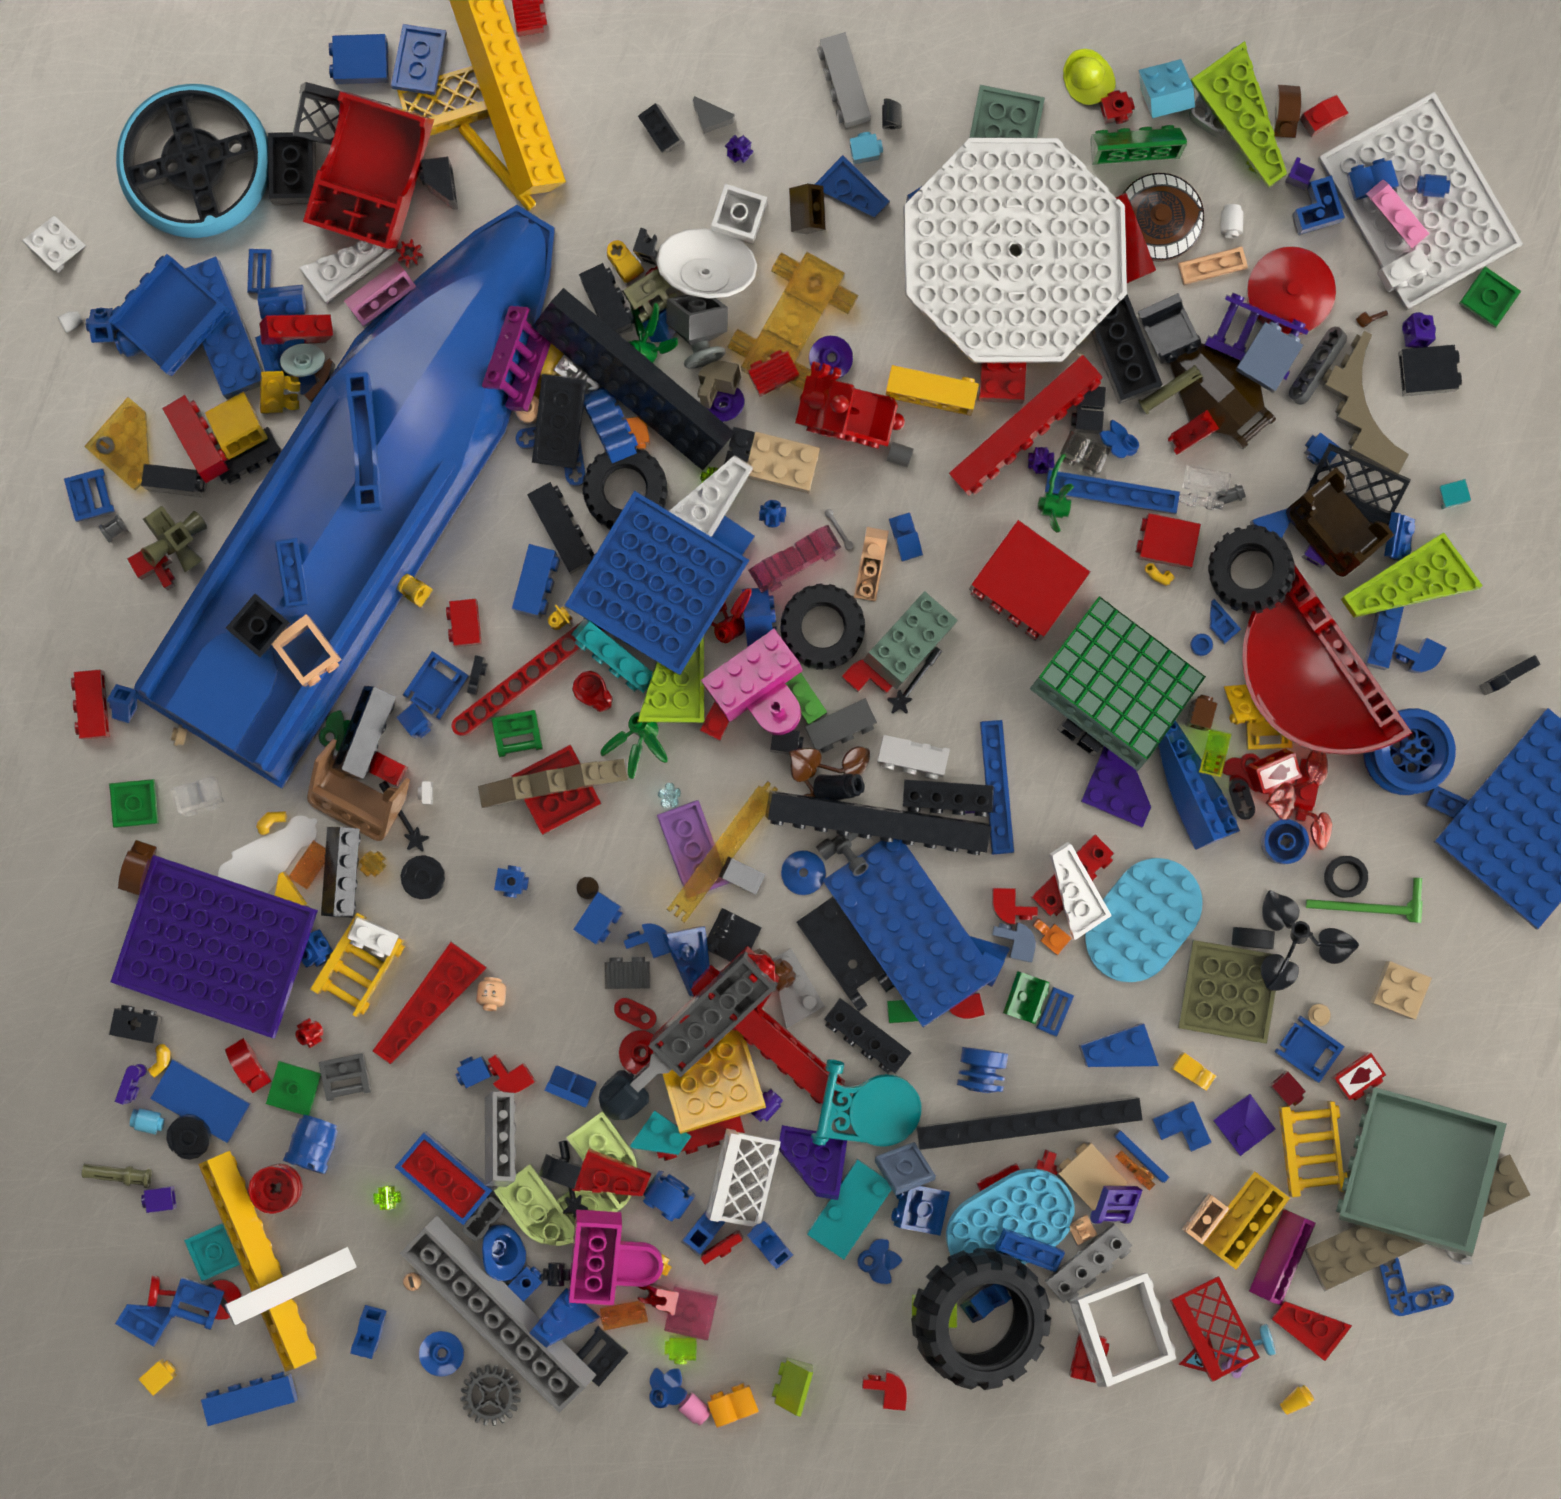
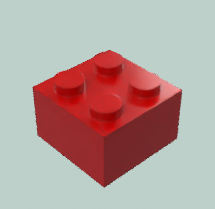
M981 363L979 401L1023 404L1025 400L1027 363Z

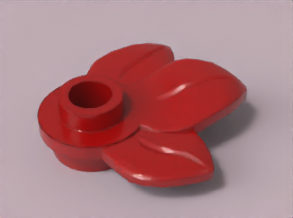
M1253 753L1245 754L1241 758L1232 757L1225 762L1222 773L1230 776L1229 782L1235 777L1244 778L1249 788L1258 792L1253 789L1246 762L1248 760L1255 762L1260 758ZM1236 783V788L1232 790L1242 792V788L1245 786H1241L1240 783Z

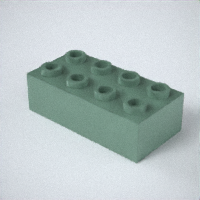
M924 591L871 649L863 661L897 690L958 620Z

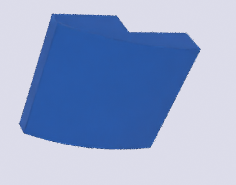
M724 516L712 538L743 556L755 535Z

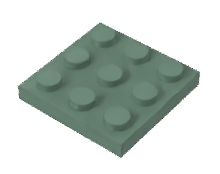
M980 85L969 138H1037L1045 97Z

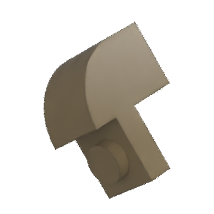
M716 361L707 364L700 370L698 374L700 386L697 395L700 398L701 404L710 409L717 391L735 394L741 379L739 364Z

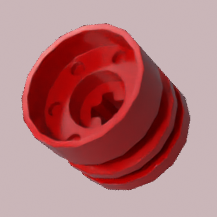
M281 1163L270 1165L256 1172L250 1180L249 1197L253 1205L260 1211L269 1214L279 1213L291 1208L298 1202L302 1196L303 1183L297 1170L291 1166ZM280 1183L282 1185L280 1187L281 1191L276 1192L277 1186L275 1184Z

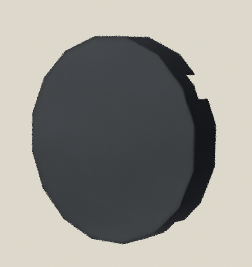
M426 855L416 856L408 860L403 866L400 875L401 884L405 892L411 897L420 900L430 899L436 896L443 888L445 871L441 863L435 858Z
M187 1114L179 1116L171 1123L167 1130L166 1140L171 1151L178 1154V1157L191 1160L199 1158L208 1150L212 1135L209 1126L203 1119Z

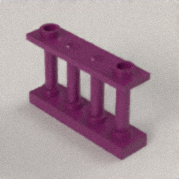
M509 306L482 387L503 390L509 395L505 407L509 410L528 412L551 343L526 321L530 310L528 307ZM522 330L530 335L526 346L519 341ZM515 350L523 355L519 366L512 361ZM508 370L516 375L512 386L505 381Z

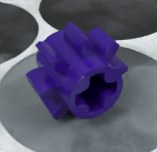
M734 135L725 145L727 156L734 163L739 160L745 163L754 152L751 149L752 142L744 135L739 138Z
M1035 447L1033 453H1028V468H1033L1035 474H1047L1049 468H1054V452L1050 453L1047 447Z

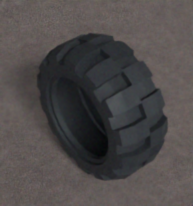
M976 1248L973 1250V1253H967L963 1250L948 1256L947 1260L949 1263L942 1268L936 1265L926 1276L930 1281L925 1289L919 1288L913 1303V1306L917 1308V1312L911 1318L912 1333L918 1340L917 1349L924 1360L937 1373L957 1386L970 1390L980 1386L983 1390L1002 1387L1003 1380L1008 1378L1014 1382L1027 1373L1024 1366L1031 1359L1037 1362L1045 1348L1040 1344L1042 1337L1049 1336L1051 1317L1047 1315L1046 1311L1050 1307V1302L1045 1288L1039 1284L1038 1277L1026 1265L1007 1253H998L994 1249ZM983 1284L1006 1286L1013 1302V1318L1004 1338L991 1349L981 1353L967 1354L956 1351L949 1336V1320L958 1300L972 1288Z

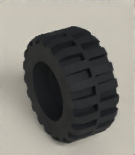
M636 446V454L615 463H611L606 450L603 454H598L592 464L588 465L586 475L583 477L582 492L589 512L597 522L610 530L623 510L611 505L604 493L607 478L616 470L627 468L638 472L646 483L645 497L663 508L666 504L668 488L662 467L649 452L644 449H637Z
M1247 525L1246 529L1237 527L1234 529L1235 532L1231 534L1227 532L1223 535V540L1221 542L1217 541L1214 545L1215 550L1211 552L1209 557V579L1216 595L1219 596L1225 605L1228 604L1231 609L1235 611L1242 610L1246 614H1250L1251 611H1256L1257 614L1263 613L1264 609L1269 608L1271 610L1275 608L1277 602L1282 603L1286 593H1290L1292 581L1295 580L1293 556L1284 539H1281L1273 530L1270 532L1266 527L1254 528L1253 525ZM1247 551L1265 553L1273 565L1270 579L1264 585L1254 589L1238 586L1231 576L1233 561L1240 554Z
M823 583L804 587L803 590L796 592L791 600L787 602L782 613L780 626L782 640L796 659L808 668H816V670L834 669L853 658L862 644L865 634V619L862 608L854 596H851L843 588L835 587L836 585H823ZM815 607H830L836 610L843 620V634L839 641L830 647L820 648L813 646L805 639L802 633L803 618L807 612Z

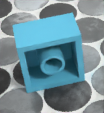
M1181 59L1139 70L1140 90L1152 118L1195 107L1194 87Z

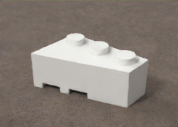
M884 735L877 762L882 763L881 767L894 770L895 766L901 767L904 773L916 775V771L925 773L924 777L937 780L938 776L943 777L945 774L950 749H942L930 744H921Z

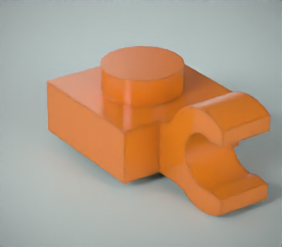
M1037 919L1032 925L1044 935L1040 941L1056 955L1072 939L1056 924L1049 928L1043 921Z

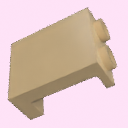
M1091 1142L1087 1145L1082 1143L1074 1151L1076 1155L1071 1160L1066 1158L1058 1166L1060 1168L1058 1174L1092 1211L1096 1210L1103 1186H1126L1128 1184Z

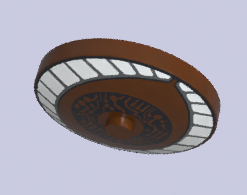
M1152 173L1136 179L1125 189L1123 194L1127 193L1153 261L1164 262L1179 258L1195 245L1204 225V208L1198 193L1187 181L1173 174Z

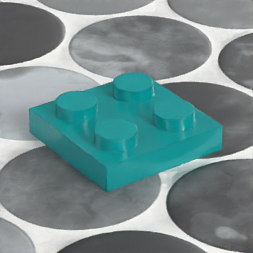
M223 1223L184 1240L201 1281L240 1265Z

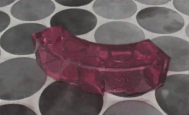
M829 525L816 529L794 543L796 548L791 546L750 568L748 571L761 593L769 589L772 593L781 588L784 581L801 573L822 559L824 562H827L835 557V551L840 549L841 545Z

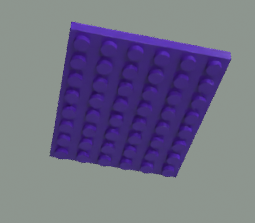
M153 855L110 982L275 1039L318 910Z

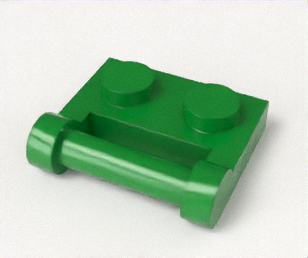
M536 710L491 718L499 757L535 748L536 751L543 749ZM533 733L534 740L509 745L503 744V739Z

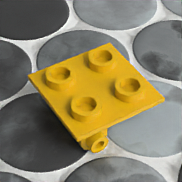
M1246 684L1223 687L1233 714L1229 716L1231 723L1238 725L1239 723H1245V721L1247 724H1251L1252 721L1253 723L1266 721L1253 702Z

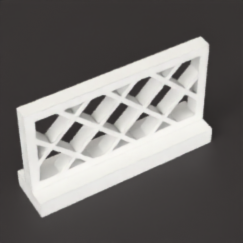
M726 1128L705 1214L709 1220L716 1222L725 1221L751 1227L761 1224L781 1143L780 1140L740 1133ZM741 1139L750 1140L754 1147L742 1153L739 1148ZM765 1144L774 1145L772 1153L764 1158L759 1148ZM757 1151L762 1160L750 1166L745 1157ZM743 1159L748 1169L737 1175L734 1171V1166ZM765 1164L768 1169L767 1174L758 1179L753 1170ZM751 1172L756 1182L745 1188L740 1179ZM738 1181L743 1190L732 1197L729 1193V1187ZM759 1185L762 1189V1195L753 1201L748 1192ZM746 1194L751 1203L740 1210L735 1200ZM733 1203L738 1212L732 1216H724V1207ZM754 1206L757 1211L755 1221L746 1220L743 1213Z

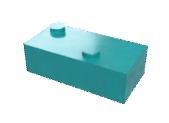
M857 1158L841 1181L838 1200H828L808 1229L807 1235L844 1260L892 1190L884 1176Z

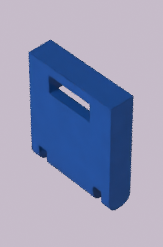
M432 651L403 693V696L407 698L412 691L415 692L410 701L431 715L437 709H440L436 718L441 720L470 676ZM439 662L456 672L452 680L435 669Z
M1299 1016L1297 1019L1304 1025L1301 1027L1294 1023L1279 1044L1286 1049L1283 1053L1278 1048L1274 1052L1314 1081L1320 1083L1345 1046L1304 1017ZM1327 1048L1333 1053L1320 1070L1314 1065Z

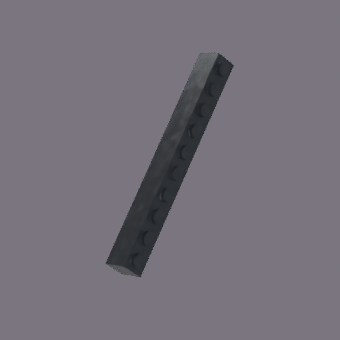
M771 790L769 791L765 815L768 820H771L770 824L783 826L784 822L792 823L794 828L805 829L806 826H812L815 831L827 832L828 829L836 830L837 834L847 836L852 832L858 833V837L871 839V836H879L880 840L886 842H893V839H899L906 845H915V842L924 843V847L937 849V845L945 846V850L952 852L965 849L968 854L980 855V852L987 853L991 826L988 823Z
M1131 1097L917 1126L916 1131L919 1150L1142 1121L1143 1119L1140 1098Z

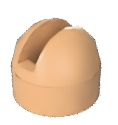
M415 1272L408 1273L403 1279V1285L409 1291L417 1290L422 1283L420 1275ZM411 1276L413 1278V1283L415 1286L413 1288H411L409 1281V1277Z

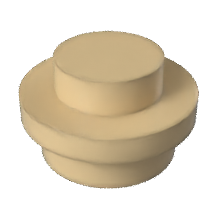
M179 724L178 728L174 727L171 740L174 741V746L178 744L184 745L187 729L183 728L181 724Z
M1315 1004L1308 1011V1019L1315 1026H1324L1330 1020V1010L1323 1004Z

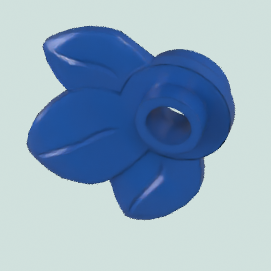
M1115 420L1110 421L1111 431L1100 432L1101 440L1106 446L1111 447V453L1116 457L1125 458L1127 455L1133 456L1137 453L1139 448L1138 440L1133 435L1128 434L1126 428Z
M887 1239L874 1241L870 1245L869 1250L861 1252L857 1259L859 1268L869 1273L872 1280L880 1284H890L892 1279L889 1270L896 1268L902 1262V1258L896 1252L888 1250L889 1240ZM866 1257H871L873 1259L871 1265H866L864 1263Z
M655 1368L650 1376L652 1391L650 1392L649 1399L656 1408H665L669 1404L678 1405L685 1399L687 1391L680 1387L682 1384V1374L678 1368L671 1369L665 1374L658 1368Z

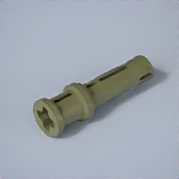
M84 1163L82 1178L123 1182L126 1186L134 1184L149 1188L152 1179V1169H133V1166L115 1168Z

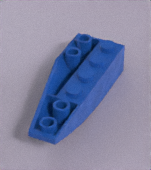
M1175 720L1159 743V749L1167 783L1176 809L1195 850L1233 835L1239 832L1240 829L1230 810L1227 799L1224 797L1213 776L1199 772L1202 760ZM1204 764L1202 771L1209 772V770H1205L1206 766Z

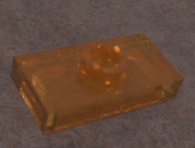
M313 840L289 875V878L308 890L324 866L326 848Z

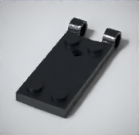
M833 897L796 922L858 1012L868 1005L857 991V988L875 976L886 993L895 987ZM850 960L857 962L856 968L851 969L848 963Z

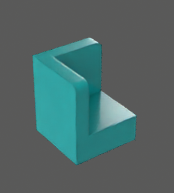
M1466 479L1439 487L1444 503L1441 505L1442 510L1471 501Z

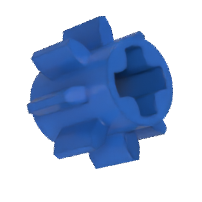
M768 500L764 505L760 506L759 521L764 520V524L767 527H778L781 522H785L786 507H781L779 501Z

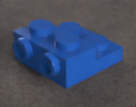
M921 1185L896 1195L899 1202L891 1215L894 1226L941 1236L950 1192Z

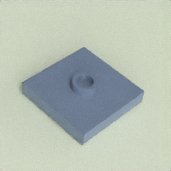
M915 1142L875 1157L876 1165L895 1195L935 1180L936 1175Z

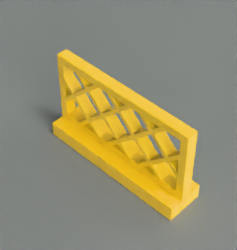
M472 66L439 75L437 84L439 88L434 97L428 94L417 93L418 95L414 102L410 103L403 96L404 93L409 91L397 90L403 110L413 112L415 109L423 113V116H429V118L434 119L430 136L458 128L465 122L471 124L490 118L485 102H477L472 99L477 90L481 91L478 81L474 84L466 80L468 75L474 72ZM453 78L460 81L455 91L445 86L448 80ZM464 83L473 87L469 97L459 93ZM442 90L452 94L448 103L438 100ZM422 96L431 100L426 110L416 106ZM456 96L466 101L463 107L458 109L451 106ZM435 103L445 107L441 114L435 115L430 112Z

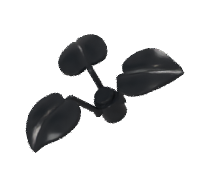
M1269 890L1266 894L1262 907V916L1265 924L1274 931H1280L1285 926L1291 929L1290 938L1293 941L1286 958L1279 954H1272L1267 956L1262 962L1261 976L1268 990H1284L1297 980L1299 967L1296 963L1289 961L1296 944H1303L1310 938L1316 946L1320 947L1319 955L1324 961L1331 964H1339L1350 957L1359 947V943L1348 933L1335 928L1322 930L1319 933L1318 942L1313 936V932H1310V927L1306 922H1296L1299 918L1300 910L1294 900L1272 890Z

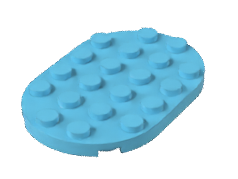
M1162 858L1143 860L1131 866L1103 898L1112 916L1085 933L1087 953L1098 970L1118 981L1138 982L1157 974L1168 963L1199 922L1203 903L1201 890L1194 876L1181 864Z
M1023 1169L1013 1172L968 1198L957 1207L950 1217L946 1229L948 1251L950 1255L963 1250L967 1253H973V1250L976 1248H988L996 1251V1243L1004 1228L1055 1247L1066 1237L1070 1230V1224L1075 1213L1072 1195L1065 1183L1048 1171ZM1015 1258V1259L1019 1260L1021 1263H1023L1024 1265L1028 1263V1262H1026V1261H1023V1260H1020V1259H1018V1258Z

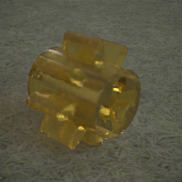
M370 850L359 861L362 865L359 870L366 877L372 874L376 878L386 868V865L383 863L386 858L379 851L374 854Z

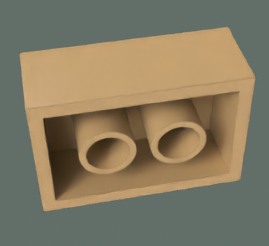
M755 432L748 459V464L754 468L747 479L809 494L820 447Z

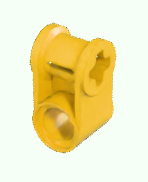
M614 240L608 244L607 257L626 284L644 272L640 262L632 255L622 241ZM613 248L617 250L621 249V255H612Z
M410 574L404 575L397 586V590L405 598L420 608L433 591L431 587L419 579H415Z

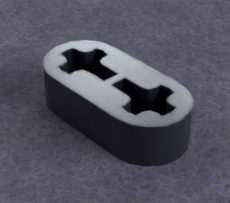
M1235 777L1229 782V793L1237 816L1247 820L1255 814L1254 801L1247 781L1244 778ZM1236 783L1245 786L1242 788L1243 796L1239 797L1237 790H1232L1236 788ZM1245 800L1247 807L1251 806L1247 814H1244V811H1239L1242 809L1241 801Z

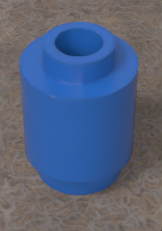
M1424 174V176L1418 177V194L1444 198L1445 194H1449L1450 180H1447L1446 175Z

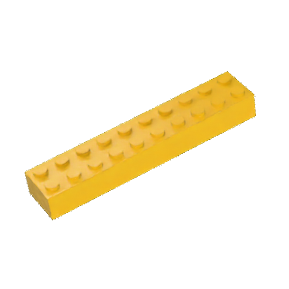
M449 0L517 196L553 191L564 184L566 180L503 0Z

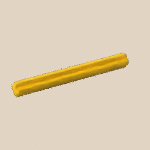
M467 122L462 124L458 128L462 136L528 211L536 206V201L530 195L517 196L511 176L505 165Z

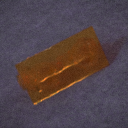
M639 1300L600 1308L604 1331L648 1322L645 1303Z

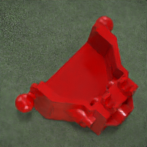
M813 361L811 375L806 376L803 392L800 395V405L795 424L806 426V431L827 437L852 441L879 449V445L888 447L892 430H900L905 424L903 415L896 413L898 405L895 399L890 396L856 389L854 385L835 381L841 376L840 368L834 367V371L831 374L832 367L823 363L822 369L819 371L820 363Z

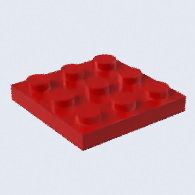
M570 744L511 776H525L581 763ZM593 786L524 800L542 835L602 804Z

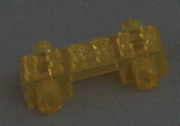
M806 251L801 262L781 252L771 272L789 281L757 339L737 329L727 348L745 358L741 365V371L748 374L747 370L751 369L750 365L759 360L765 362L767 357H770L772 353L778 350H782V352L788 351L800 374L799 378L789 383L803 390L806 376L811 375V369L797 361L818 321L824 315L829 305L849 314L859 295L841 286L845 278L843 271ZM818 280L820 286L811 287L810 281ZM781 386V387H779V388H777V389H775V390H777L778 392H780L783 386Z

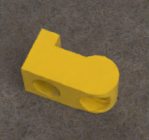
M1181 1052L1171 1067L1172 1070L1206 1091L1216 1078L1215 1074L1184 1052Z

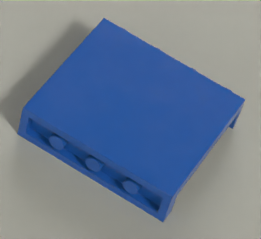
M166 254L155 262V268L150 273L148 272L140 279V285L135 290L132 289L125 296V302L113 309L108 321L115 325L156 362L166 374L173 376L228 314L230 309L173 257Z

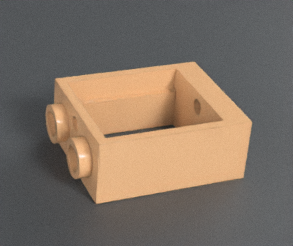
M307 614L284 630L272 644L299 682L305 687L307 685L312 687L321 680L319 676L326 671L328 673L334 671L339 667L338 662L342 660ZM310 628L331 657L306 676H303L283 647Z

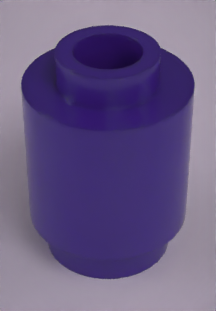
M771 1088L768 1092L765 1091L762 1094L766 1108L751 1112L760 1122L763 1119L768 1122L784 1101Z

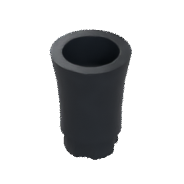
M820 774L815 778L813 785L815 797L837 801L860 796L865 789L862 776L859 774Z

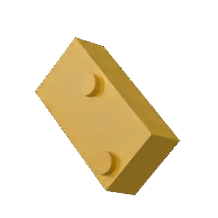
M891 365L885 396L893 397L895 400L971 416L979 384L974 383L975 380L968 377H962L960 380Z

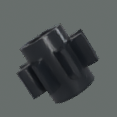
M549 1262L548 1268L543 1269V1280H548L547 1286L561 1287L564 1286V1281H569L570 1269H565V1263Z

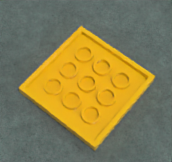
M731 1030L683 1076L680 1077L673 1069L669 1073H662L680 1134L766 1108L747 1042L738 1031Z

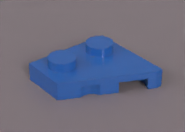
M127 1304L115 1324L155 1347L172 1317L168 1316L170 1307Z

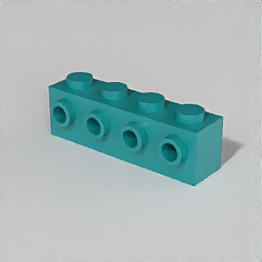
M584 618L572 633L577 639L574 643L584 651L587 648L594 654L591 657L601 665L604 662L610 666L608 671L618 679L620 676L624 677L627 680L625 684L634 692L639 689L644 693L649 686L653 671L594 623Z

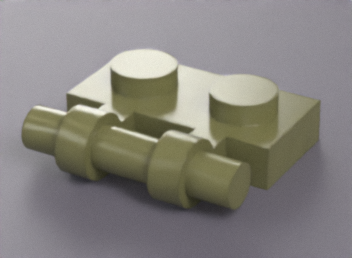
M658 268L622 291L633 310L640 306L644 309V312L637 316L641 323L650 319L653 306L651 307L648 302L649 300L658 295L661 301L657 304L659 312H661L665 308L667 309V299L678 297L675 292L669 296L666 294L665 290L670 288L671 285L660 275Z

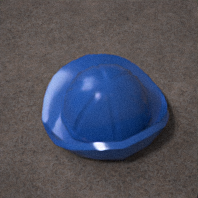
M505 1224L489 1227L484 1235L482 1244L485 1271L497 1281L514 1279L522 1271L526 1262L524 1244L520 1236Z

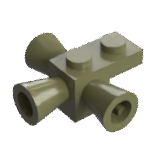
M160 506L143 518L158 540L141 548L143 557L150 565L156 566L166 554L176 553L184 572H186L203 560L187 545L194 540L192 535L207 529L206 522L198 512L193 511L183 523L180 521L175 524L165 508Z

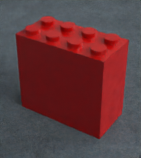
M1017 520L973 581L969 590L972 591L970 595L978 601L985 600L989 603V609L998 615L1000 613L1008 617L1007 621L1016 628L1020 625L1026 630L1025 634L1034 641L1037 638L1041 641L1091 571L1024 523Z

